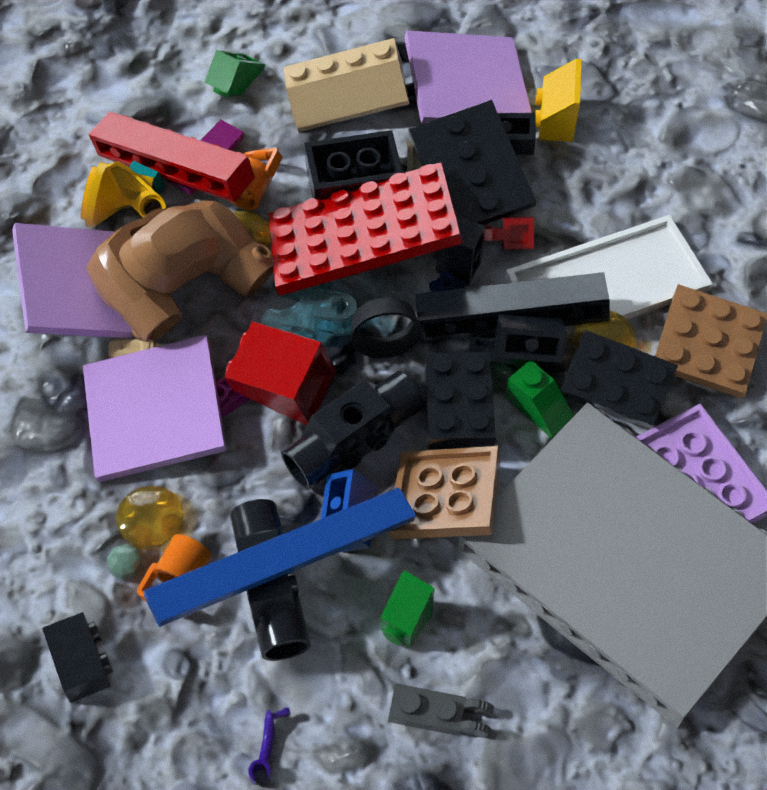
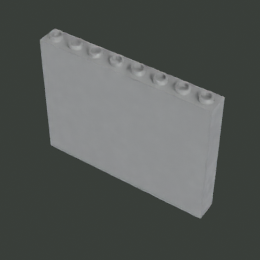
M587 402L496 497L492 535L459 536L458 551L678 728L767 619V531L757 528L748 522L740 511L725 505L717 499L710 489L698 485L680 471L683 469L671 465L662 458L658 451L655 453L653 451L654 448L647 447L636 439L629 429L621 428L603 410L594 408Z

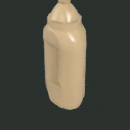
M137 338L114 339L109 342L108 357L110 359L162 345L156 341L146 342Z

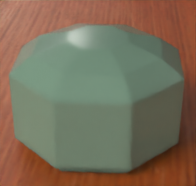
M127 544L113 548L107 558L112 576L122 581L137 577L143 566L138 549Z

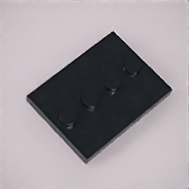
M492 100L408 129L410 139L421 165L442 163L455 215L480 225H485L502 219V217H507L536 206L535 197Z

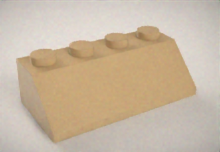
M395 38L283 67L286 91L298 132L409 104L402 60Z

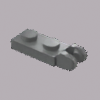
M395 683L388 722L456 736L465 734L486 738L490 734V726L470 720L462 721L463 712L489 716L493 714L494 706L492 703L478 699H466L464 696Z

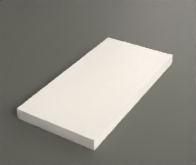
M670 215L507 269L505 275L508 283L604 272L610 298V321L564 326L567 332L566 341L583 336L585 330L594 332L670 305L678 284L704 293L710 291L713 285Z

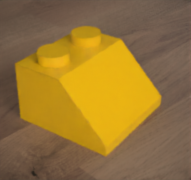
M575 59L544 76L542 88H537L535 105H539L540 110H535L536 127L539 128V140L573 142L580 107L582 59Z

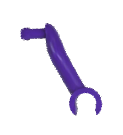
M287 707L271 713L270 709L266 712L259 759L253 761L248 769L249 778L255 785L254 773L258 769H264L269 780L272 777L269 761L275 739L274 720L291 715Z

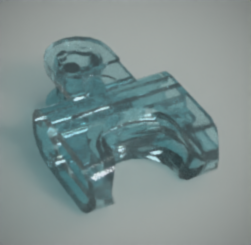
M274 278V279H273V287H274L276 293L278 294L277 289H276V287H275V278ZM326 282L281 295L282 298L291 299L296 303L284 310H266L261 317L260 324L313 340H317L319 332L346 336L352 333V318L357 310V303L355 298L349 294L337 291L332 292L331 282Z

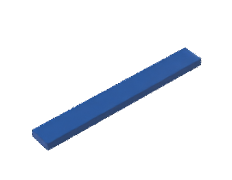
M396 488L144 590V598L158 626L161 627L413 522L416 515L400 488Z

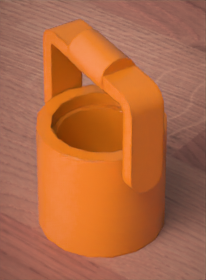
M266 148L243 153L250 160L255 179L235 202H229L244 210H254L259 207L283 158L277 148ZM269 160L267 165L261 162Z
M175 534L158 563L153 562L137 588L138 595L146 602L144 590L151 587L155 578L163 583L208 565L213 557L212 553L197 540L185 535Z

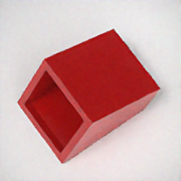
M252 321L248 331L244 332L241 336L239 349L234 359H231L227 364L225 379L235 392L307 426L311 416L318 412L337 371L321 342Z

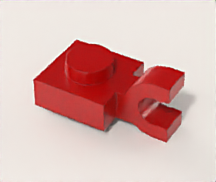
M502 217V226L485 225L484 241L502 240L503 249H534V218Z

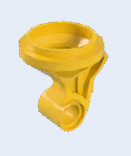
M119 161L109 164L99 162L97 167L93 166L87 179L80 217L82 220H85V227L94 228L117 211L128 206L133 207L142 218L147 215L144 211L146 204L149 202H158L161 205V209H167L163 198L152 189L154 177L135 173L130 167Z

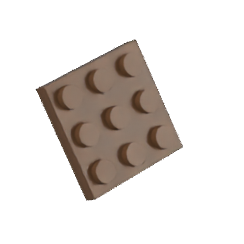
M678 284L674 291L654 356L677 364L676 377L743 399L747 392L766 324L767 313Z
M487 446L401 452L395 489L400 488L416 517L413 522L389 531L391 540L492 535L501 456L499 447Z

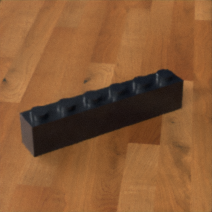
M604 272L415 294L417 319L421 327L420 343L496 334L498 314L562 319L564 326L610 321V298Z

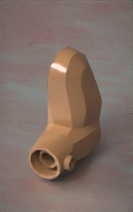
M200 201L186 206L167 208L131 236L121 246L119 252L122 265L130 276L144 287L160 293L175 292L187 281L195 279L207 271L219 275L221 281L248 298L274 272L273 261L270 259L272 256L270 249L254 241L235 214L216 201Z
M160 208L151 211L144 218L132 221L116 230L96 248L86 266L97 295L110 308L123 317V320L132 328V334L135 338L146 342L155 341L168 333L180 321L183 313L171 293L157 292L144 287L134 280L124 269L119 252L121 246L159 213L166 210Z

